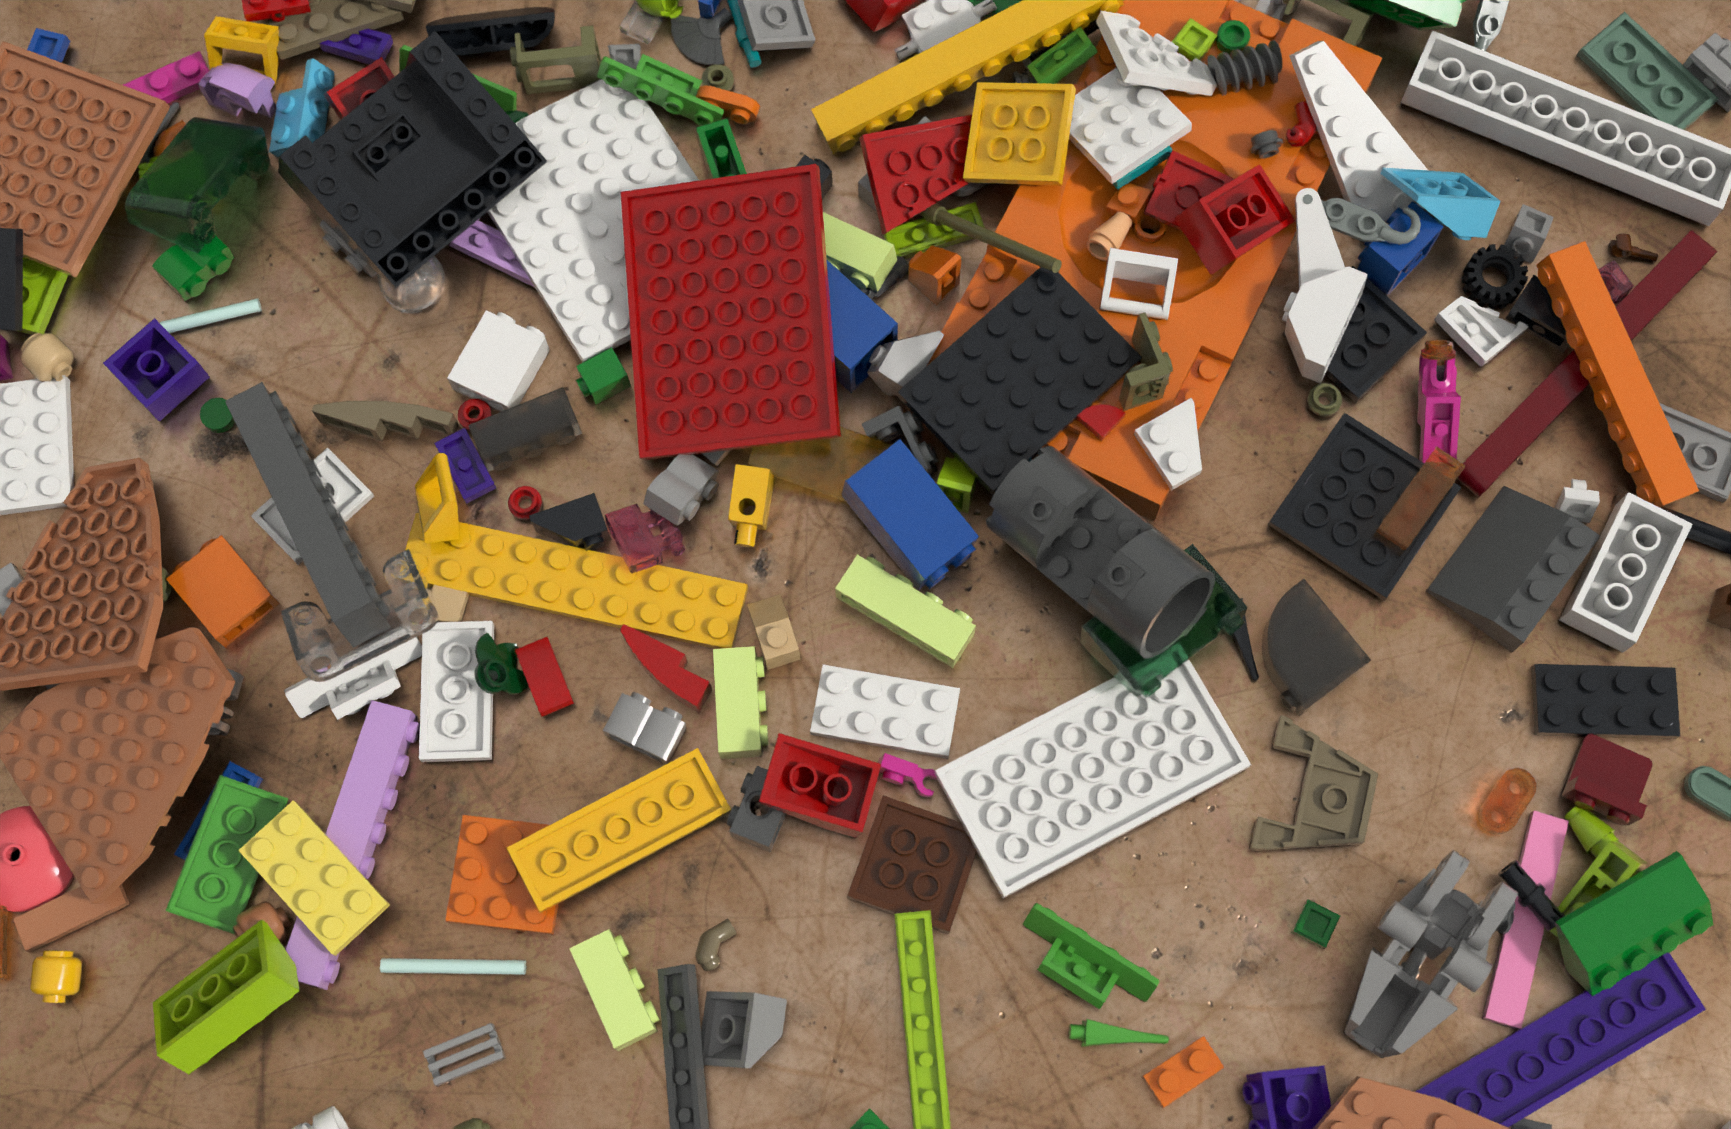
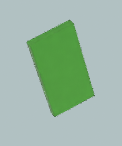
M220 775L165 911L234 934L232 927L237 925L236 918L238 914L246 910L259 877L256 869L238 850L286 807L289 799Z

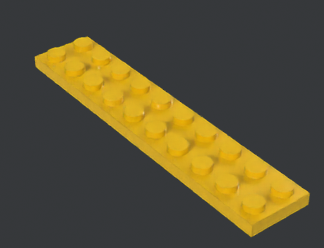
M419 513L415 514L397 575L399 580L428 587L438 585L465 591L474 597L621 628L625 624L644 634L713 649L734 647L748 591V585L745 583L597 551H586L583 548L459 522V539L425 544Z

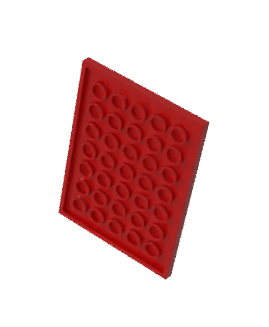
M811 164L621 192L639 458L648 460L677 455H691L841 437L819 166Z

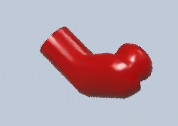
M1302 101L1295 105L1298 123L1292 129L1288 128L1286 132V139L1293 147L1304 146L1317 131V126L1307 101Z

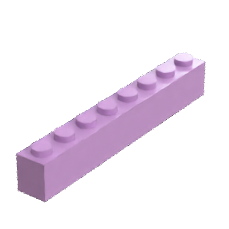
M371 700L326 831V835L366 879L371 876L374 868L375 858H372L376 844H381L386 833L384 820L387 811L394 808L397 800L398 791L395 787L399 776L403 777L408 768L409 756L406 755L410 743L416 742L420 732L419 718L412 711ZM297 916L286 951L296 964L298 982L327 990L329 983H334L339 972L340 963L337 962L339 953L336 956L332 955Z

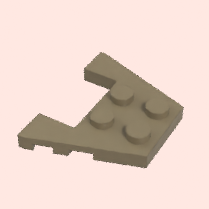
M1281 715L1278 719L1272 748L1308 758L1294 826L1258 817L1254 827L1250 850L1262 851L1359 845L1364 843L1378 773L1343 751H1337L1321 741L1320 737L1314 733L1305 731L1292 723L1293 720Z

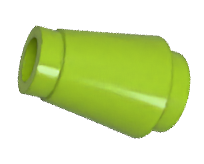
M1575 806L1564 816L1569 821L1568 824L1587 853L1591 852L1596 858L1609 841L1619 840L1613 834L1615 830L1589 810Z

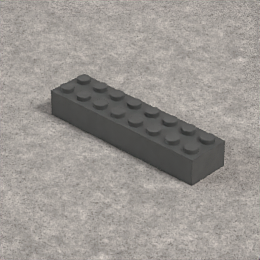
M263 382L226 400V405L333 623L353 648L390 629L391 626L386 618L387 615L391 614L390 609L382 595H379L375 586L377 584L368 567H365L361 560L363 556L355 541L351 540L347 532L349 528L341 513L337 512L334 506L336 502L328 487L324 486L321 480L322 474L315 461L310 458L307 452L309 448L300 432H297L294 426L296 422L289 409L284 406L276 391L270 393Z

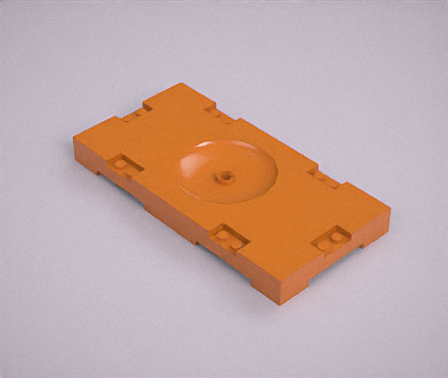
M1123 0L1124 5L1115 13L1132 16L1141 22L1138 28L1146 31L1152 37L1158 33L1172 42L1190 18L1216 35L1219 27L1224 22L1237 20L1244 23L1250 31L1248 46H1252L1255 49L1260 43H1264L1267 46L1273 40L1278 43L1283 64L1281 72L1278 73V82L1272 84L1269 76H1265V86L1260 87L1255 78L1250 90L1246 89L1243 82H1240V89L1237 93H1234L1231 85H1227V94L1225 96L1220 94L1218 88L1214 90L1212 96L1202 94L1191 95L1183 91L1170 89L1160 91L1192 122V131L1169 145L1173 151L1233 179L1260 164L1296 220L1295 200L1297 193L1304 188H1312L1318 192L1331 164L1318 130L1307 144L1301 147L1291 146L1286 139L1288 128L1292 129L1298 123L1295 105L1306 101L1289 55L1317 41H1324L1365 93H1367L1374 79L1382 57L1353 46L1293 18L1287 24L1234 0ZM1102 35L1096 46L1098 53L1089 59L1078 82L1074 84L1076 88L1075 95L1117 68ZM1216 42L1201 60L1207 66L1208 56L1213 55L1217 59L1218 54L1222 53L1217 47ZM1269 130L1277 131L1278 137L1283 139V143L1278 148V154L1261 159L1259 154L1251 153L1250 149L1253 147L1251 138ZM1069 140L1062 186L1020 184L995 233L1059 259L1062 263L1058 271L1061 276L1134 348L1132 336L1138 315L1100 310L1107 260L1102 261L1095 258L1087 248L1090 233L1113 216L1108 214L1106 206L1115 193L1116 187ZM1167 159L1129 183L1153 192L1154 187L1152 185L1156 180L1157 174H1161ZM1143 214L1138 224L1132 222V226L1129 228L1119 249L1178 258L1168 320L1148 317L1149 322L1154 321L1160 335L1158 344L1162 353L1167 352L1172 363L1173 371L1170 372L1169 383L1166 386L1162 399L1124 411L1119 400L1124 376L1091 405H1111L1126 413L1125 417L1102 441L1078 420H1075L1047 446H1052L1059 450L1136 513L1155 521L1170 488L1134 436V431L1192 398L1195 405L1197 430L1199 432L1297 234L1296 221L1212 275H1210L1182 231ZM1149 228L1155 231V233L1148 234L1142 229ZM988 244L986 254L959 303H956L941 332L945 335L927 366L1038 270L1040 266ZM1112 278L1109 297L1162 305L1165 286Z

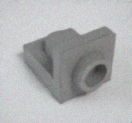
M1523 204L1504 243L1507 246L1505 252L1510 253L1513 248L1517 251L1515 257L1519 258L1522 256L1525 261L1532 263L1546 239L1554 217Z

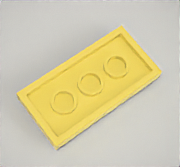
M294 800L238 850L334 956L340 953L390 906L385 898Z

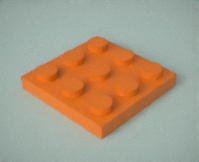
M463 815L445 921L455 924L554 935L558 904L539 913L506 849L549 825Z

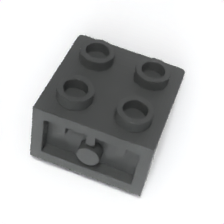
M897 406L862 423L868 437L878 440L884 439L885 442L894 440L904 434L915 458L927 473L932 474L938 471L935 465L939 461L937 453L931 443L927 444L923 440L921 432L925 431L924 426L911 410Z

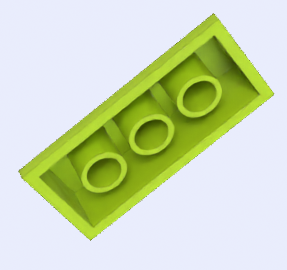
M261 919L153 1002L157 1057L185 1073L191 1074L299 992L296 964L265 921Z

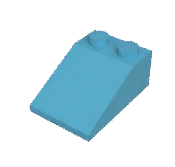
M1382 168L1381 175L1431 213L1436 221L1450 228L1453 236L1462 240H1471L1472 237L1487 238L1501 201L1467 175L1458 172Z

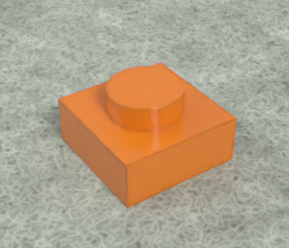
M1127 183L1118 190L1116 189L1106 206L1108 214L1114 216L1117 212H1123L1131 218L1133 223L1138 224L1152 191L1132 183Z

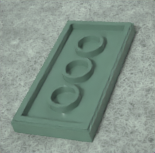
M1626 12L1617 17L1577 53V56L1637 112L1686 130L1719 99Z

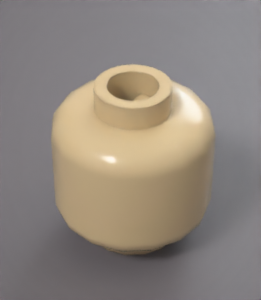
M36 333L30 336L22 345L21 362L38 380L42 382L53 379L61 381L63 375L68 377L71 373V365L74 360L73 352L54 334Z

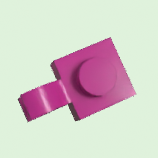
M886 753L879 758L878 763L881 764L879 773L883 774V780L896 785H902L903 781L911 782L914 785L915 791L920 796H933L934 791L924 787L923 779L929 777L937 780L934 774L935 770L919 768L917 764Z

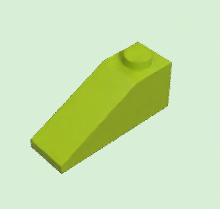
M1609 841L1561 902L1558 909L1565 916L1640 873L1648 863L1621 842ZM1556 927L1549 930L1556 937H1558Z

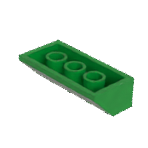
M1678 851L1555 922L1565 970L1591 996L1604 989L1611 988L1619 980L1635 971L1643 969L1648 963L1665 953L1672 952L1680 944L1696 935L1704 933L1709 927L1714 925L1710 900Z

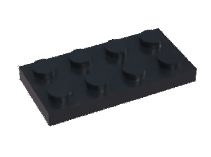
M1534 664L1531 667L1535 735L1585 737L1588 734H1594L1599 737L1677 739L1680 737L1676 668Z

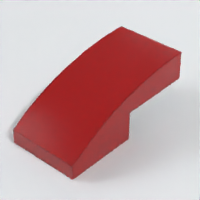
M548 637L515 649L541 717L574 704Z

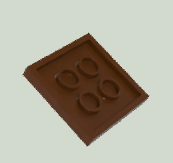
M883 795L847 898L892 914L931 910L932 928L949 933L977 851L961 822Z

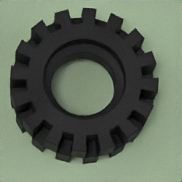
M1490 244L1487 249L1482 247L1477 253L1472 255L1461 277V283H1466L1463 287L1464 293L1471 292L1468 299L1474 301L1477 298L1480 300L1478 303L1480 307L1488 303V308L1493 310L1497 305L1502 309L1508 303L1511 305L1516 300L1527 283L1528 276L1525 275L1528 272L1527 266L1521 267L1525 260L1522 256L1516 259L1514 256L1517 251L1513 248L1510 253L1505 252L1506 245L1501 244L1498 250H1496L1495 244ZM1488 267L1501 270L1507 278L1506 284L1502 287L1488 284L1483 278V270Z

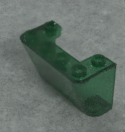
M194 117L189 120L129 192L125 203V211L129 223L198 254L205 244H209L214 239L216 234L212 209L219 200L227 196L231 185L236 179L246 174L247 177L255 180L268 172L271 160L263 128Z

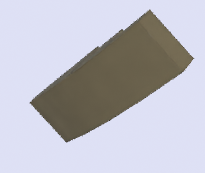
M343 401L316 404L312 409V412L321 423L378 441H383L387 430L419 439L423 427L446 435L457 432L459 427L453 413L420 405L389 401Z

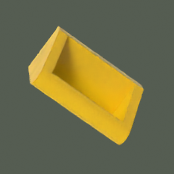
M216 16L204 33L210 69L222 65L223 48L262 54L265 71L252 70L272 78L276 84L279 55L277 46L280 40L278 26Z
M438 453L415 484V496L425 544L459 539L458 505L448 457L444 453Z

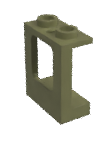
M1283 0L1282 3L1287 5L1284 14L1289 15L1295 12L1301 0ZM1308 0L1352 21L1343 41L1353 46L1361 42L1375 14L1342 0Z
M593 26L580 27L582 46L526 52L520 33H515L516 46L510 47L512 66L516 68L518 83H524L527 94L583 89L601 80L597 77L602 60ZM570 65L575 76L531 81L530 68Z

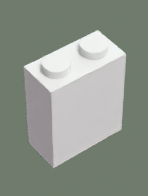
M486 310L447 379L454 391L471 399H481L489 407L512 417L550 349L545 335L540 330L532 326H527V328L515 324L516 322L513 318L504 313L498 312L495 315Z

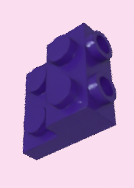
M1324 1065L1246 1075L1247 1082L1243 1085V1097L1245 1102L1251 1105L1253 1120L1249 1123V1129H1313L1331 1108Z

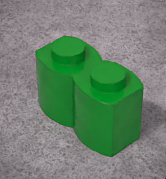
M199 223L185 233L176 245L162 253L153 263L152 267L158 276L186 301L200 295L211 278L225 273L230 268L234 256L230 249L203 223Z

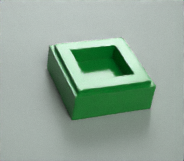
M1307 899L1291 933L1325 949L1341 915Z

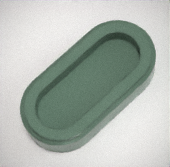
M1701 766L1690 771L1684 780V788L1687 795L1705 808L1731 821V778L1708 766Z

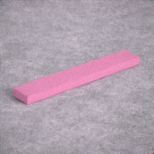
M1532 811L1527 825L1519 865L1536 884L1541 883L1546 889L1544 893L1551 900L1569 821ZM1518 896L1515 900V910L1513 911L1514 921L1510 930L1501 936L1482 1018L1517 1030L1522 1028L1545 927L1527 906H1521L1518 902L1520 899Z

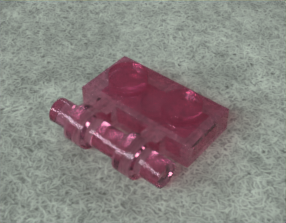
M634 504L605 514L606 524L631 574L663 563L661 551L670 548L674 556H679L685 551L682 543L683 536L679 528L674 527L672 522L652 509L642 513L638 504ZM658 525L662 533L653 536L650 528Z

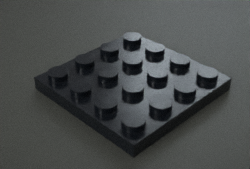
M1344 412L1268 525L1385 601L1461 487Z

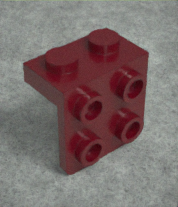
M1588 734L1583 738L1562 797L1573 801L1574 805L1582 809L1601 813L1614 823L1629 826L1644 816L1647 805L1639 801L1653 766L1652 761L1643 755L1599 736Z

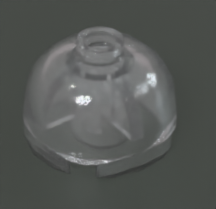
M435 256L395 290L378 274V283L382 295L392 308L402 313L417 314L423 312L422 309L430 305L433 307L440 301L446 288L447 279L442 264Z

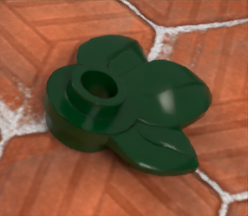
M488 633L482 635L475 646L478 665L475 668L474 674L478 686L489 694H496L500 691L511 695L521 693L529 685L523 671L516 669L517 654L515 649H518V645L516 643L496 645Z

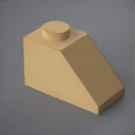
M781 595L747 604L767 669H773L801 660L799 647Z

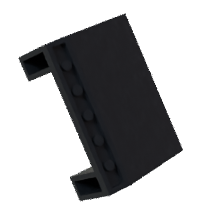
M435 31L409 52L404 70L312 143L305 135L279 156L278 173L294 192L395 290L543 167L547 160Z

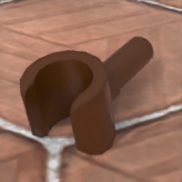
M1629 234L1616 235V240L1610 241L1612 255L1615 258H1626L1631 255L1656 262L1658 259V254L1632 246Z

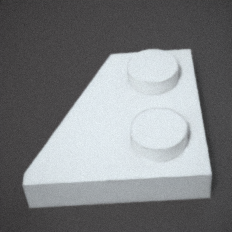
M1463 296L1452 302L1434 319L1480 367L1521 336L1528 328L1525 323L1520 321L1516 325L1499 318L1500 312L1480 307L1476 302Z
M1192 398L1135 429L1134 436L1171 491L1201 473V455L1195 405Z

